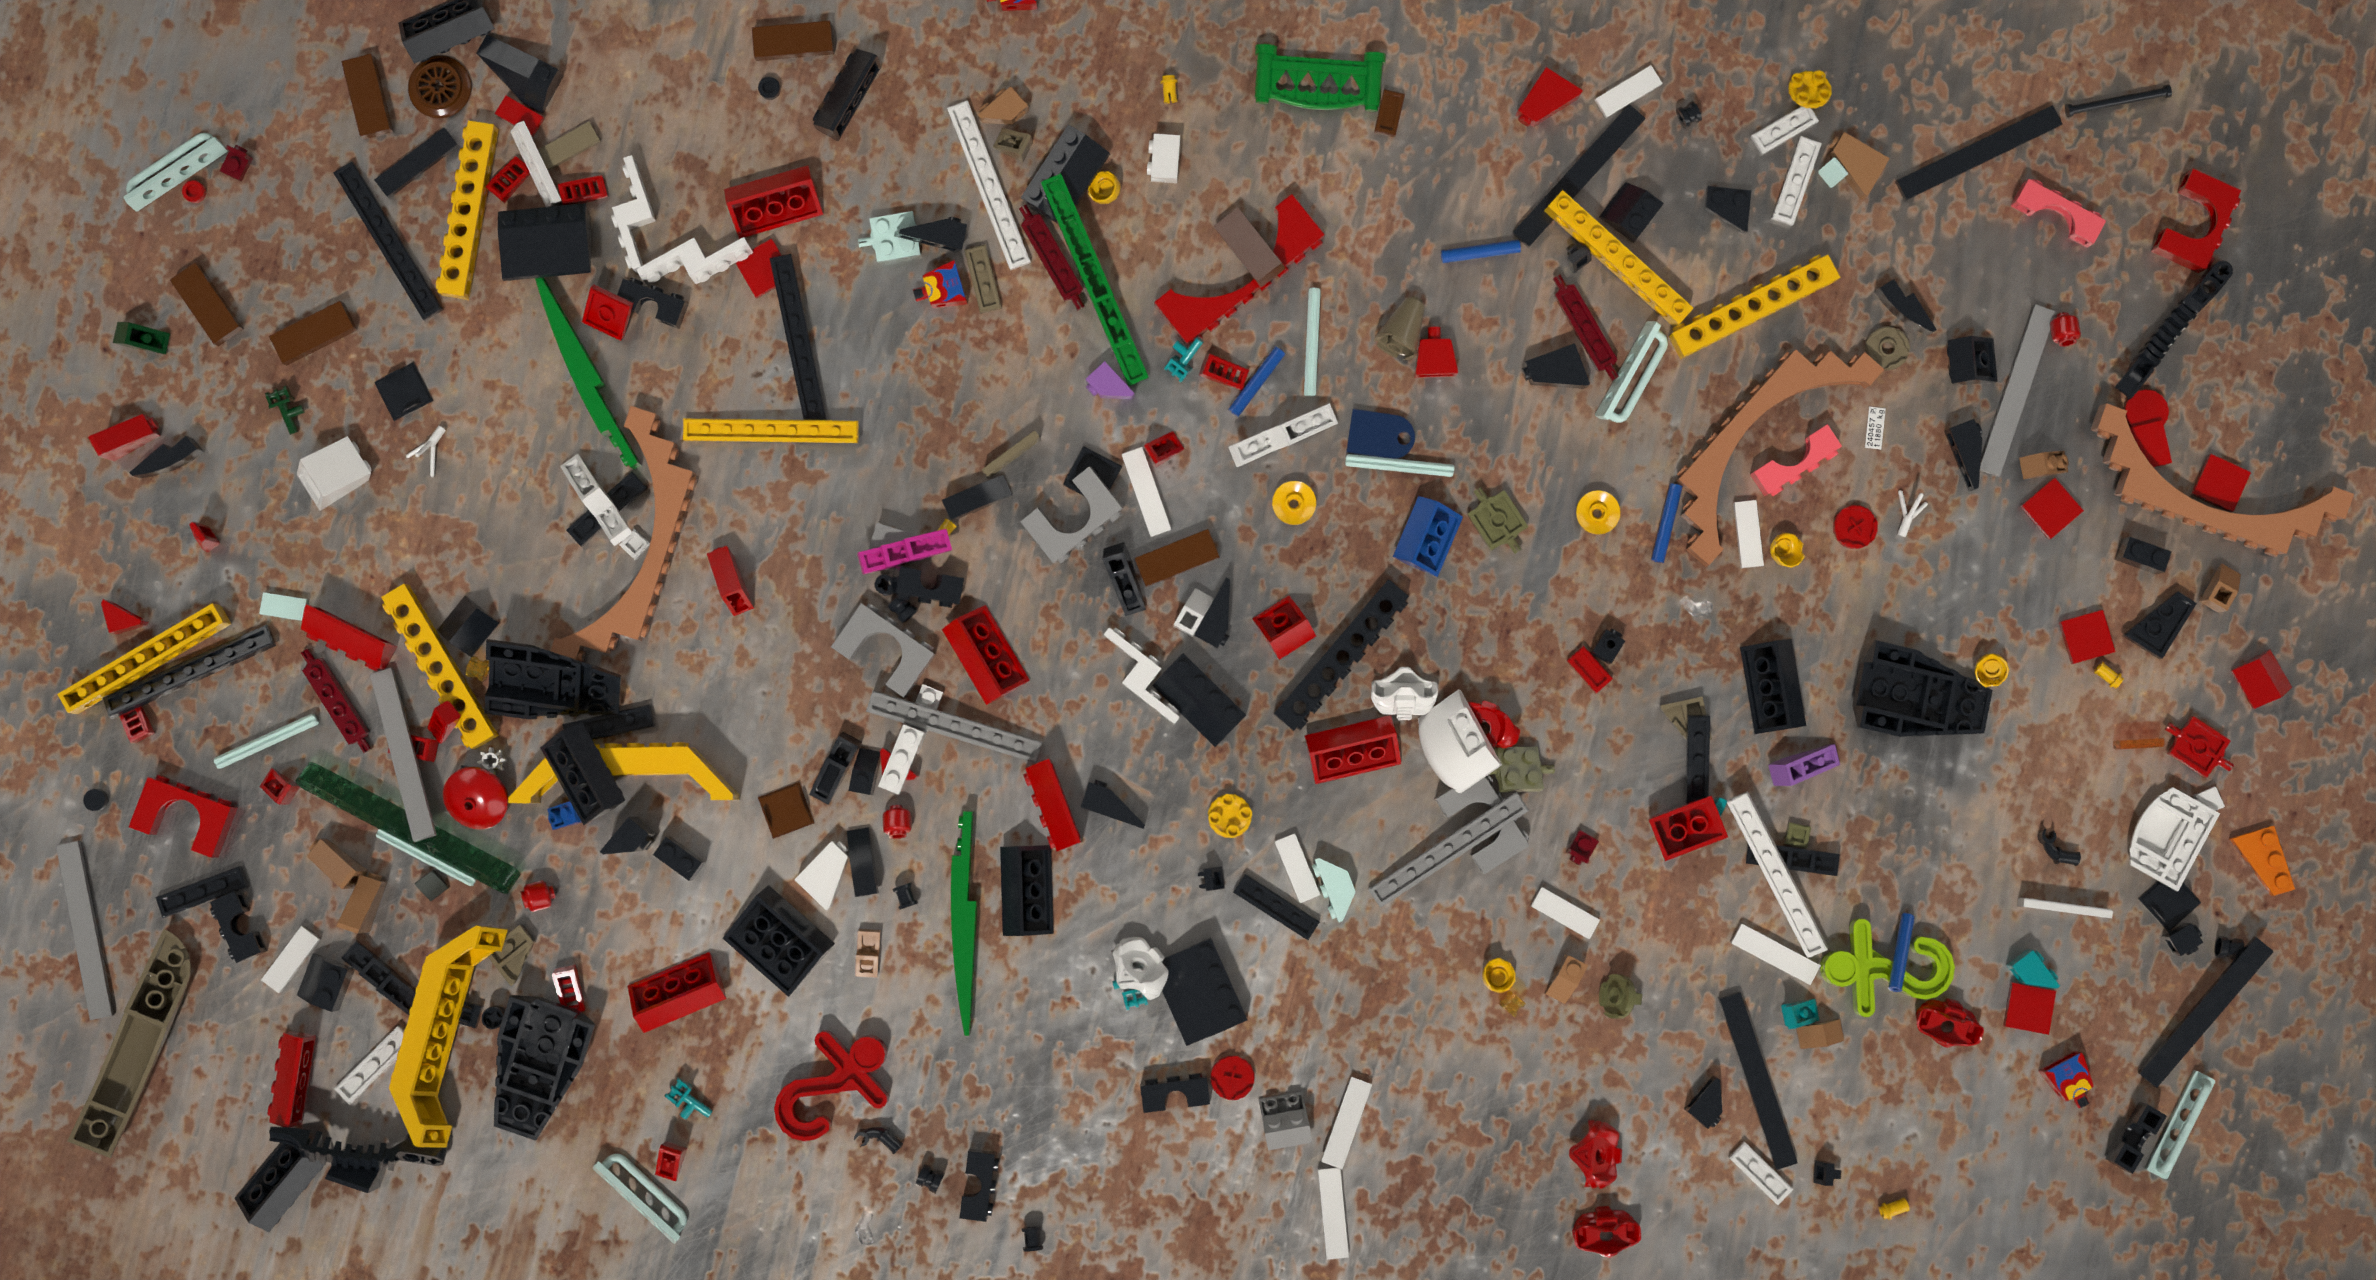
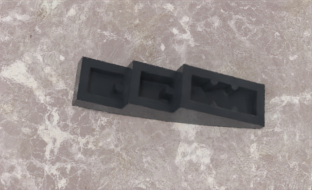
M1748 844L1746 864L1759 865ZM1776 845L1788 870L1838 876L1841 854Z
M355 940L341 956V959L357 970L361 977L376 987V991L410 1015L409 1012L414 1001L416 989L358 940Z

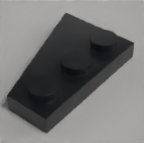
M2179 591L2175 592L2122 636L2156 658L2163 659L2197 603Z

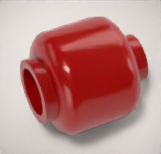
M2068 312L2056 315V318L2050 322L2053 342L2062 347L2071 346L2077 342L2081 336V330L2076 316L2069 315Z
M891 805L889 810L883 813V832L892 839L907 837V834L912 829L911 812L904 809L902 805Z
M544 880L526 884L523 888L524 891L520 892L524 908H529L531 912L551 907V899L555 898L552 885L547 886Z

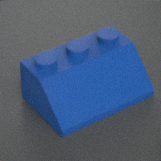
M1418 496L1393 557L1409 566L1438 577L1463 516L1438 501Z

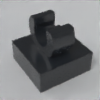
M1572 243L1566 248L1568 251L1567 255L1569 256L1567 257L1568 265L1573 273H1576L1592 261L1590 250L1585 245L1578 249Z
M1222 866L1203 869V872L1198 873V876H1204L1205 884L1199 885V888H1206V891L1225 888Z
M464 1001L459 1024L477 1028L484 1006Z
M1815 1160L1813 1183L1833 1186L1834 1179H1841L1842 1170H1835L1834 1163Z

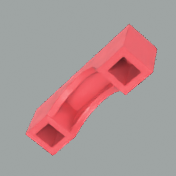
M2028 179L2022 183L2011 207L2028 216L2043 209L2054 210L2060 213L2066 220L2069 229L2068 238L2087 248L2095 243L2106 223V220L2102 219L2099 213L2082 208V205L2077 201L2065 199L2062 197V193L2043 187V183L2036 179Z
M1828 424L1805 438L1806 451L1799 464L1783 466L1772 460L1750 474L1764 496L1771 494L1772 497L1784 490L1782 485L1788 481L1790 484H1793L1801 479L1800 473L1808 470L1810 473L1820 466L1818 463L1820 460L1826 458L1828 461L1839 454L1837 449L1842 447Z

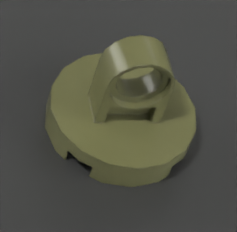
M1611 974L1608 976L1610 977L1608 981L1601 984L1599 1004L1604 1007L1605 1012L1603 1013L1605 1016L1612 1019H1624L1630 1014L1634 1005L1642 1004L1643 994L1636 993L1634 984L1629 977L1622 974Z

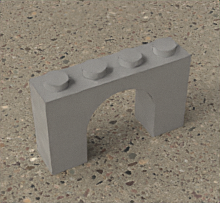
M1090 466L1072 480L1090 505V518L1084 528L1075 533H1064L1052 524L1041 508L1035 509L1020 521L1052 563L1059 561L1061 564L1071 556L1069 554L1070 551L1075 547L1077 550L1081 549L1088 543L1086 539L1090 535L1097 536L1105 529L1103 526L1109 520L1113 523L1123 515L1120 511L1124 507Z
M861 603L831 648L852 661L869 637L879 633L894 636L901 646L902 659L886 683V686L906 698L935 657V654L932 652L934 648L924 641L921 644L915 641L914 637L916 635L906 628L903 631L896 628L897 622L886 616L883 619L877 614L880 610L868 603L865 606Z
M1487 775L1464 792L1458 793L1455 789L1451 788L1435 798V801L1446 818H1449L1469 804L1483 803L1493 808L1505 799L1499 791H1494L1491 786L1493 781ZM1517 819L1500 829L1496 837L1489 844L1470 855L1482 874H1486L1529 846L1527 833L1523 828L1519 830L1515 824L1518 821Z

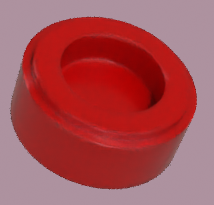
M190 180L183 185L182 195L191 203H199L206 196V188L202 183Z

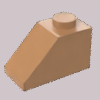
M1565 954L1545 994L1565 1004L1579 985L1588 965Z

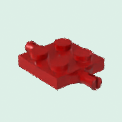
M2191 716L2181 729L2171 724V722L2167 724L2168 727H2165V731L2175 736L2174 743L2167 754L2202 777L2207 778L2217 765H2220L2228 772L2232 770L2231 767H2234L2233 763L2223 758L2225 749L2231 740L2196 717Z

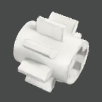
M489 747V753L480 752L483 757L477 763L482 764L483 769H490V772L496 775L497 769L505 770L502 765L507 759L502 758V750L495 753L494 748ZM492 758H496V763H488Z

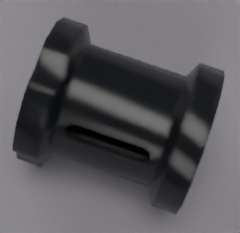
M886 574L878 576L874 583L876 591L884 596L893 594L890 593L893 579ZM883 580L891 583L886 591L880 588V585H883Z
M911 882L892 889L897 894L900 903L899 910L918 904L911 890Z
M1041 1226L1022 1228L1025 1239L1023 1251L1043 1250V1245L1040 1242Z

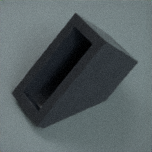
M859 748L848 791L873 795L881 759L879 751Z
M1715 1076L1708 1080L1684 1108L1686 1112L1707 1129L1710 1126L1713 1128L1721 1120L1720 1115L1723 1112L1720 1080Z

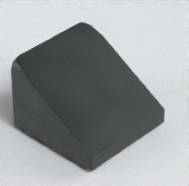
M436 870L430 871L415 883L416 887L430 901L449 888Z

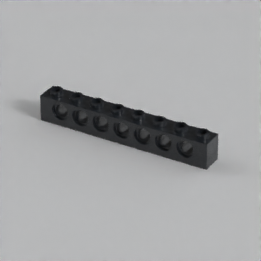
M1388 579L1273 715L1292 731L1296 728L1300 731L1308 722L1306 716L1310 712L1315 714L1322 706L1320 700L1323 696L1329 697L1337 688L1334 685L1339 678L1344 680L1351 670L1348 667L1352 662L1358 663L1366 654L1363 652V649L1368 644L1372 647L1380 636L1377 633L1383 627L1386 630L1394 621L1391 618L1396 611L1401 613L1408 605V602L1405 600L1409 596ZM1388 601L1391 604L1390 612H1382L1379 607L1380 602ZM1372 617L1377 621L1375 629H1368L1366 627L1365 620ZM1359 634L1363 638L1362 645L1354 646L1351 643V636ZM1339 651H1345L1348 654L1349 659L1346 663H1340L1337 660L1336 655ZM1324 668H1331L1334 671L1333 679L1326 680L1323 678L1322 671ZM1312 684L1320 688V694L1316 697H1312L1308 693V687ZM1301 701L1305 704L1306 710L1304 713L1298 714L1294 711L1293 705L1295 702Z

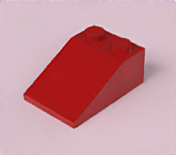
M1712 795L1649 817V823L1665 861L1728 838Z

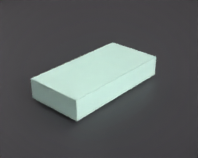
M263 592L259 614L302 621L304 607L308 604L309 600Z

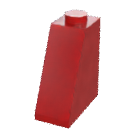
M1546 67L1515 116L1518 117V121L1523 125L1535 127L1578 100L1583 90Z
M141 414L92 434L88 438L99 457L115 462L161 435L157 430L160 428L157 421L153 417Z
M728 546L718 547L712 552L707 553L720 596L732 615L736 616L754 609L735 558Z

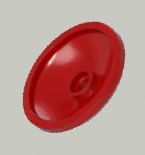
M479 767L461 768L454 772L444 785L443 800L449 814L465 827L478 830L491 828L503 819L508 810V793L504 784L496 775L486 769Z

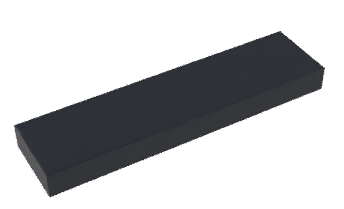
M444 127L374 179V181L384 194L390 198L459 147V145Z
M631 471L607 494L621 513L647 487ZM588 510L566 531L583 547L602 530V527L595 516Z
M651 705L619 711V714H606L563 724V729L582 722L588 730L592 741L655 727Z
M1687 715L1686 803L1709 796L1710 715Z
M238 866L155 898L162 918H166L249 886L242 866Z
M1244 874L1233 892L1306 940H1309L1320 921Z

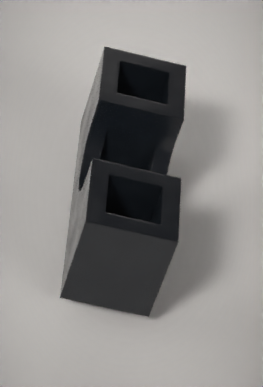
M630 278V281L622 280L617 295L633 303L631 312L639 314L644 303L654 301L658 305L655 319L663 324L680 329L688 308V304L683 301V296L672 293L671 296L664 294L663 289L651 285L650 288L642 286L643 282L635 278Z
M902 566L894 568L890 593L897 594L896 598L910 600V597L918 598L919 603L931 604V601L939 602V606L952 608V604H960L964 578L940 574L937 575L933 588L928 590L921 584L922 570Z
M233 891L210 902L212 906L210 908L211 914L215 920H218L221 927L219 928V933L227 941L229 946L228 954L233 961L242 963L267 952L259 931L243 934L238 929L237 922L239 917L250 911L242 891Z
M1202 1073L1188 1074L1189 1078L1180 1079V1076L1166 1077L1167 1081L1158 1082L1157 1078L1144 1080L1145 1084H1140L1143 1112L1165 1111L1166 1096L1172 1091L1182 1092L1187 1098L1188 1107L1210 1105L1207 1076H1202Z
M2139 1102L2108 1153L2106 1160L2122 1170L2133 1174L2144 1156L2141 1153L2143 1144L2148 1137L2158 1133L2167 1116L2152 1106Z
M969 1149L965 1174L977 1176L981 1181L982 1187L976 1194L964 1193L962 1195L959 1219L986 1222L988 1216L992 1217L994 1203H990V1196L995 1194L997 1182L993 1180L994 1171L998 1172L1000 1159L996 1158V1152Z

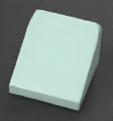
M1835 157L1818 171L1830 188L1834 187L1848 175V172Z

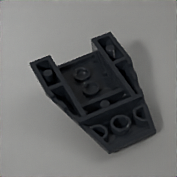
M491 639L486 640V660H489V686L485 694L484 714L528 720L537 719L538 716L557 718V715L568 714L570 717H576L583 713H589V716L619 714L621 675L534 645Z
M1875 640L1860 663L1852 707L1858 728L1897 737L1985 733L1993 690L1984 687L1969 677L1959 674L1958 671L1942 665L1939 661L1929 658L1916 649Z
M511 995L509 997L497 1036L498 1055L496 1056L497 1077L495 1079L494 1127L535 1141L538 1139L584 1064L596 1024L583 1012L539 996Z

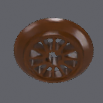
M434 56L415 67L409 78L408 93L412 104L422 114L432 118H447L458 113L468 102L471 94V80L465 67L455 59L446 56ZM439 68L442 69L440 76L438 72ZM432 70H434V74H435V77H434V78H433L432 75L429 73V72L432 71ZM426 74L430 77V81L423 79ZM455 77L456 81L449 82L452 78ZM440 81V83L444 85V87L440 88L439 91H437V89L434 88V85H438ZM422 82H423V83H426V84H429V85H427V86H422V87H421V83H422ZM456 86V90H453L449 87ZM427 90H429V91L426 92L424 95H422V93H421L422 91H427ZM447 92L454 93V95L450 98ZM432 95L430 102L426 101ZM443 95H445V97L448 99V101H446V102H444V103H443ZM438 97L439 103L435 104V101Z

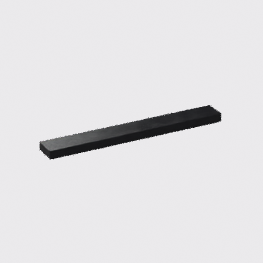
M1629 104L1512 234L1529 248L1554 220L1544 211L1562 190L1573 199L1646 118Z
M2052 105L1897 180L1895 183L1904 201H1907L2063 124Z
M351 161L333 172L422 319L426 321L443 311L444 309L354 162Z
M792 254L770 258L803 419L827 420Z
M264 625L103 697L108 716L114 719L275 647L276 643L270 627Z
M2254 936L2138 1073L2158 1088L2274 951Z
M1741 992L1719 998L1718 1000L1775 1170L1797 1164L1798 1162Z

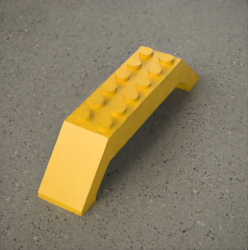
M673 742L672 747H667V743H649V747H645V744L627 743V748H622V744L607 743L605 748H600V744H595L607 768L610 769L612 776L689 774L710 794V800H740V794L696 748L689 747V743ZM546 757L508 797V803H541V797L558 781Z
M476 925L425 958L389 1085V1090L410 1138L416 1147H447L452 1125L448 1124L438 1093L474 966L495 951H502L507 929Z

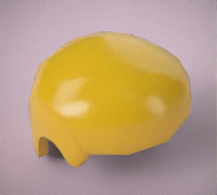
M1109 171L1098 172L1088 188V195L1099 204H1110L1120 194V182Z
M1782 533L1777 535L1771 543V557L1778 565L1790 568L1798 566L1805 557L1802 552L1804 544L1796 535Z
M1993 653L1986 654L1976 661L1974 673L1976 680L1984 687L1999 686L2007 679L2009 667L2007 661L2002 656Z
M1495 958L1488 961L1483 968V983L1491 991L1503 993L1511 989L1515 983L1516 973L1508 961Z

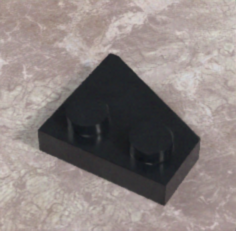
M1707 186L1704 209L1713 215L1719 216L1727 224L1730 223L1735 226L1741 233L1746 234L1748 232L1751 190Z

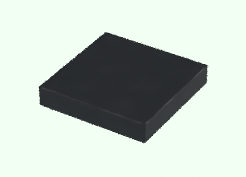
M1083 446L1063 486L1084 496L1072 480L1090 466L1109 490H1111L1122 466Z

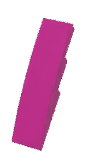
M947 529L881 545L878 548L857 553L862 574L865 575L952 551Z

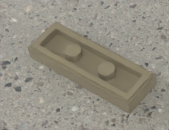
M587 122L538 149L547 170L550 171L601 141L592 124Z
M986 245L964 249L980 314L1002 309Z
M1034 430L984 467L982 471L986 477H992L1040 441L1038 433Z

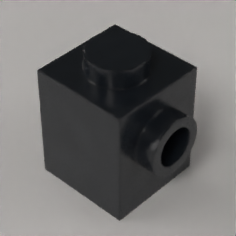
M1612 628L1610 631L1606 629L1602 632L1590 653L1608 665L1612 664L1625 640L1621 638L1622 634Z
M2183 923L2162 936L2175 956L2190 955L2199 949L2197 946L2203 943L2200 938L2202 936L2201 931L2192 923Z

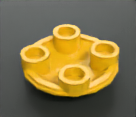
M1820 70L1795 73L1792 75L1788 85L1792 100L1805 108H1818L1825 105L1832 94L1831 85L1826 79L1825 73Z
M1235 794L1219 796L1212 802L1208 810V821L1211 828L1216 834L1225 838H1235L1242 835L1251 823L1252 811L1249 804L1242 797Z

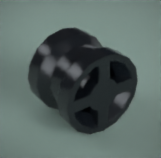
M1694 101L1689 102L1684 108L1679 107L1676 109L1677 117L1685 129L1690 127L1693 122L1698 123L1702 121L1700 110Z

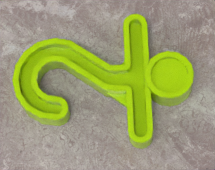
M1856 918L1849 925L1850 953L1839 950L1828 952L1820 961L1821 966L1819 969L1823 979L1831 985L1845 987L1852 984L1854 1012L1858 1016L1870 1017L1875 1012L1874 980L1882 978L1889 983L1893 962L1872 949V933L1869 921ZM1916 936L1910 941V949L1915 954L1925 955L1932 963V972L1928 978L1919 981L1905 971L1901 992L1909 997L1925 1000L1938 997L1948 989L1954 977L1955 965L1952 954L1944 944L1936 939Z

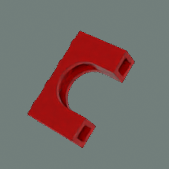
M2193 168L2185 174L2177 193L2205 207L2210 217L2209 230L2203 238L2194 239L2165 228L2159 232L2151 252L2200 273L2210 268L2214 261L2212 255L2215 249L2217 250L2223 241L2221 235L2232 221L2230 215L2232 210H2235L2240 203L2241 198H2239L2241 190Z
M157 774L156 777H147L128 827L148 835H157L169 806L176 801L186 800L195 806L200 816V826L191 851L210 858H219L238 807L232 806V801L221 797L218 800L210 798L211 793L206 791H191V786L180 782H177V785L169 782L170 778Z

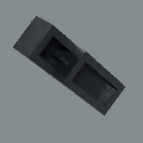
M1895 279L1874 291L1893 315L1914 330L1927 336L1937 330L1915 294L1912 293L1906 297Z
M185 436L173 447L162 444L129 473L137 478L165 474L193 461L204 451L193 438Z
M1001 475L943 499L942 503L950 520L953 522L1012 496V493L1004 476Z
M845 732L838 736L809 793L810 796L828 805L830 804L850 768L862 741Z
M869 827L847 831L855 897L877 894L879 890Z

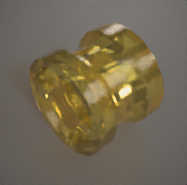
M472 656L466 668V677H477L479 681L484 682L489 674V661H481L478 657Z
M1510 990L1506 993V998L1498 1003L1514 1017L1518 1015V1010L1526 1005L1523 1000Z

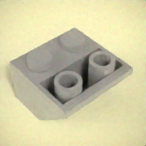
M1302 1091L1259 1099L1268 1150L1312 1142Z

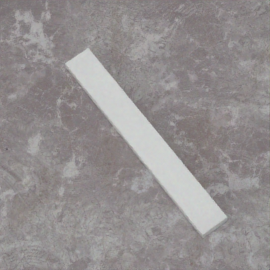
M968 101L948 107L947 110L1010 271L1031 263Z
M1748 791L1728 799L1727 804L1806 957L1809 958L1827 951L1829 947Z

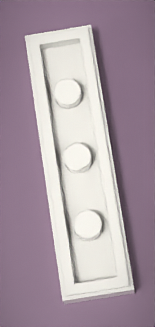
M519 122L511 130L514 141L545 206H557L562 201L525 122Z
M1803 136L1799 138L1771 219L1790 226L1794 225L1822 143Z
M1140 447L1121 454L1150 537L1171 531L1143 448Z
M2018 898L2017 906L2095 917L2112 918L2113 915L2112 909L2037 899Z
M1741 923L1730 942L1808 985H1811L1821 966Z
M398 1025L334 1088L349 1105L397 1060V1054L400 1050L405 1030L401 1025Z
M1350 1077L1321 1162L1343 1169L1372 1084Z
M1336 1167L1318 1169L1326 1259L1349 1258L1341 1170Z

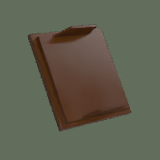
M800 782L758 797L773 839L814 824Z

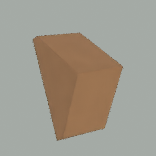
M1840 1019L1812 1023L1796 1028L1800 1049L1828 1047L1844 1041Z

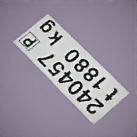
M1869 407L1865 448L1881 450L1886 408Z

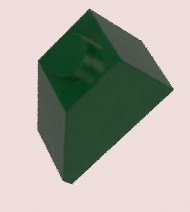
M117 322L113 343L166 355L170 333L130 322Z

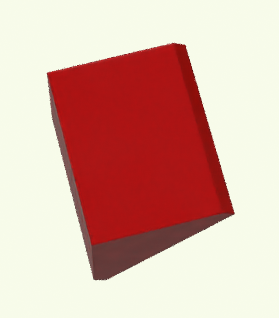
M2270 649L2231 670L2252 709L2283 697L2293 688Z

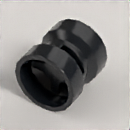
M895 598L888 605V608L898 615V619L902 624L919 610L915 604Z
M2218 936L2214 946L2215 956L2217 958L2230 957L2231 960H2234L2244 949V941L2237 938L2229 940L2228 937Z
M502 1006L487 1008L482 1014L483 1025L488 1029L500 1028L506 1009Z
M924 1164L915 1185L920 1187L926 1186L930 1192L936 1193L945 1173L939 1170L932 1171L931 1166Z

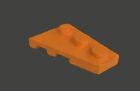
M2268 826L2229 838L2233 845H2236L2242 853L2241 856L2253 868L2255 875L2271 896L2295 890L2275 826Z

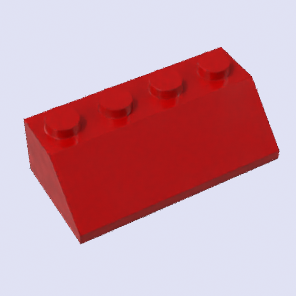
M809 165L724 189L726 204L739 239L823 215Z
M308 604L304 607L301 630L307 632V638L316 642L321 639L327 642L325 645L327 648L336 652L341 649L346 652L345 656L356 662L358 659L366 662L364 666L374 671H377L378 668L383 670L387 668L398 646L320 607Z
M986 605L956 618L942 628L943 633L986 705L1004 697L1030 681Z
M1391 715L1304 735L1315 784L1401 764L1397 733Z
M1048 758L1025 768L1027 773L1023 774L1027 786L1032 785L1035 794H1032L1031 797L1035 807L1040 806L1042 815H1039L1043 828L1048 827L1050 835L1047 836L1051 849L1056 848V851H1060L1081 843L1082 839L1052 760Z
M710 951L627 986L633 1018L643 1033L726 999L724 985Z
M289 1031L283 1033V1036L280 1037L278 1048L281 1049L280 1057L277 1058L275 1063L277 1075L271 1087L273 1100L269 1104L267 1112L268 1116H270V1123L281 1127H294L302 1124L316 1035Z

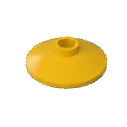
M1299 481L1286 482L1273 495V511L1286 524L1299 525L1305 523L1315 512V494L1305 483ZM1296 500L1298 502V506L1296 508H1292L1290 506V501Z
M1599 490L1591 491L1585 494L1578 502L1576 517L1578 523L1585 531L1596 535L1605 534L1617 525L1620 519V506L1611 494ZM1596 509L1601 512V516L1595 517L1593 515V511Z

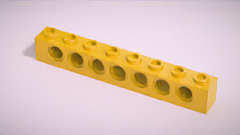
M468 120L467 127L463 128L462 137L464 145L459 150V161L461 162L459 169L455 172L456 190H453L451 195L453 207L452 212L448 213L447 224L449 229L448 233L444 235L443 240L445 252L440 257L441 275L436 280L437 292L442 296L469 300L488 189L485 186L490 181L499 129L494 124ZM476 142H482L479 150H473ZM478 163L477 170L470 172L471 164ZM474 184V190L471 193H466V187ZM470 205V212L462 215V209ZM466 227V234L458 236L459 229ZM459 248H462L463 254L460 257L455 258V251ZM458 269L459 276L456 279H451V272Z
M1562 190L1544 210L1582 246L1585 245L1592 255L1671 326L1676 327L1693 310V307L1566 192Z
M1819 254L1808 260L1810 264L1804 267L1799 264L1789 270L1790 274L1784 277L1782 274H1779L1769 280L1770 284L1764 287L1762 284H1759L1750 289V294L1746 296L1739 294L1730 299L1732 303L1726 306L1723 303L1711 309V314L1705 316L1702 313L1692 318L1693 323L1687 326L1682 323L1672 329L1673 333L1668 337L1680 360L1836 282L1840 276L1829 255L1821 257ZM1807 271L1815 273V281L1808 279ZM1788 281L1796 283L1797 289L1795 291L1788 288ZM1768 291L1776 292L1777 300H1771L1768 297ZM1750 300L1758 304L1757 310L1750 309L1748 305ZM1730 310L1738 313V320H1733L1729 317ZM1710 320H1715L1718 322V330H1714L1710 327ZM1690 330L1698 331L1700 338L1698 340L1692 339Z
M402 584L382 596L381 598L384 601L382 606L388 615H392L395 620L393 623L395 629L399 634H403L407 640L404 642L410 653L414 652L418 660L415 662L422 672L425 671L429 677L427 683L433 691L436 690L439 694V703L442 704L445 701H450L457 710V702L461 699L465 702V708L459 712L461 717L455 726L462 733L460 738L467 748L478 749L498 737L497 731L488 716L484 714L481 704L411 586ZM407 605L409 613L407 616L402 617L400 613L401 608ZM418 624L420 632L414 636L412 634V627ZM429 643L431 651L425 655L423 653V646ZM437 662H441L443 666L442 671L436 674L434 665ZM448 681H452L454 688L448 693L445 690V685ZM473 718L476 721V727L471 731L468 729L467 723Z
M212 603L57 695L68 713L79 714L103 700V697L119 691L232 623L222 606Z

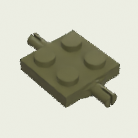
M1482 487L1476 489L1474 493L1481 503L1476 509L1469 512L1467 516L1490 551L1504 544H1508L1514 554L1521 551L1522 548L1515 538L1520 532L1528 528V525L1505 490L1496 496L1487 497Z
M1496 747L1494 749L1502 765L1490 774H1495L1500 792H1541L1544 789L1542 775L1555 773V766L1553 764H1541L1538 747H1508L1503 749Z

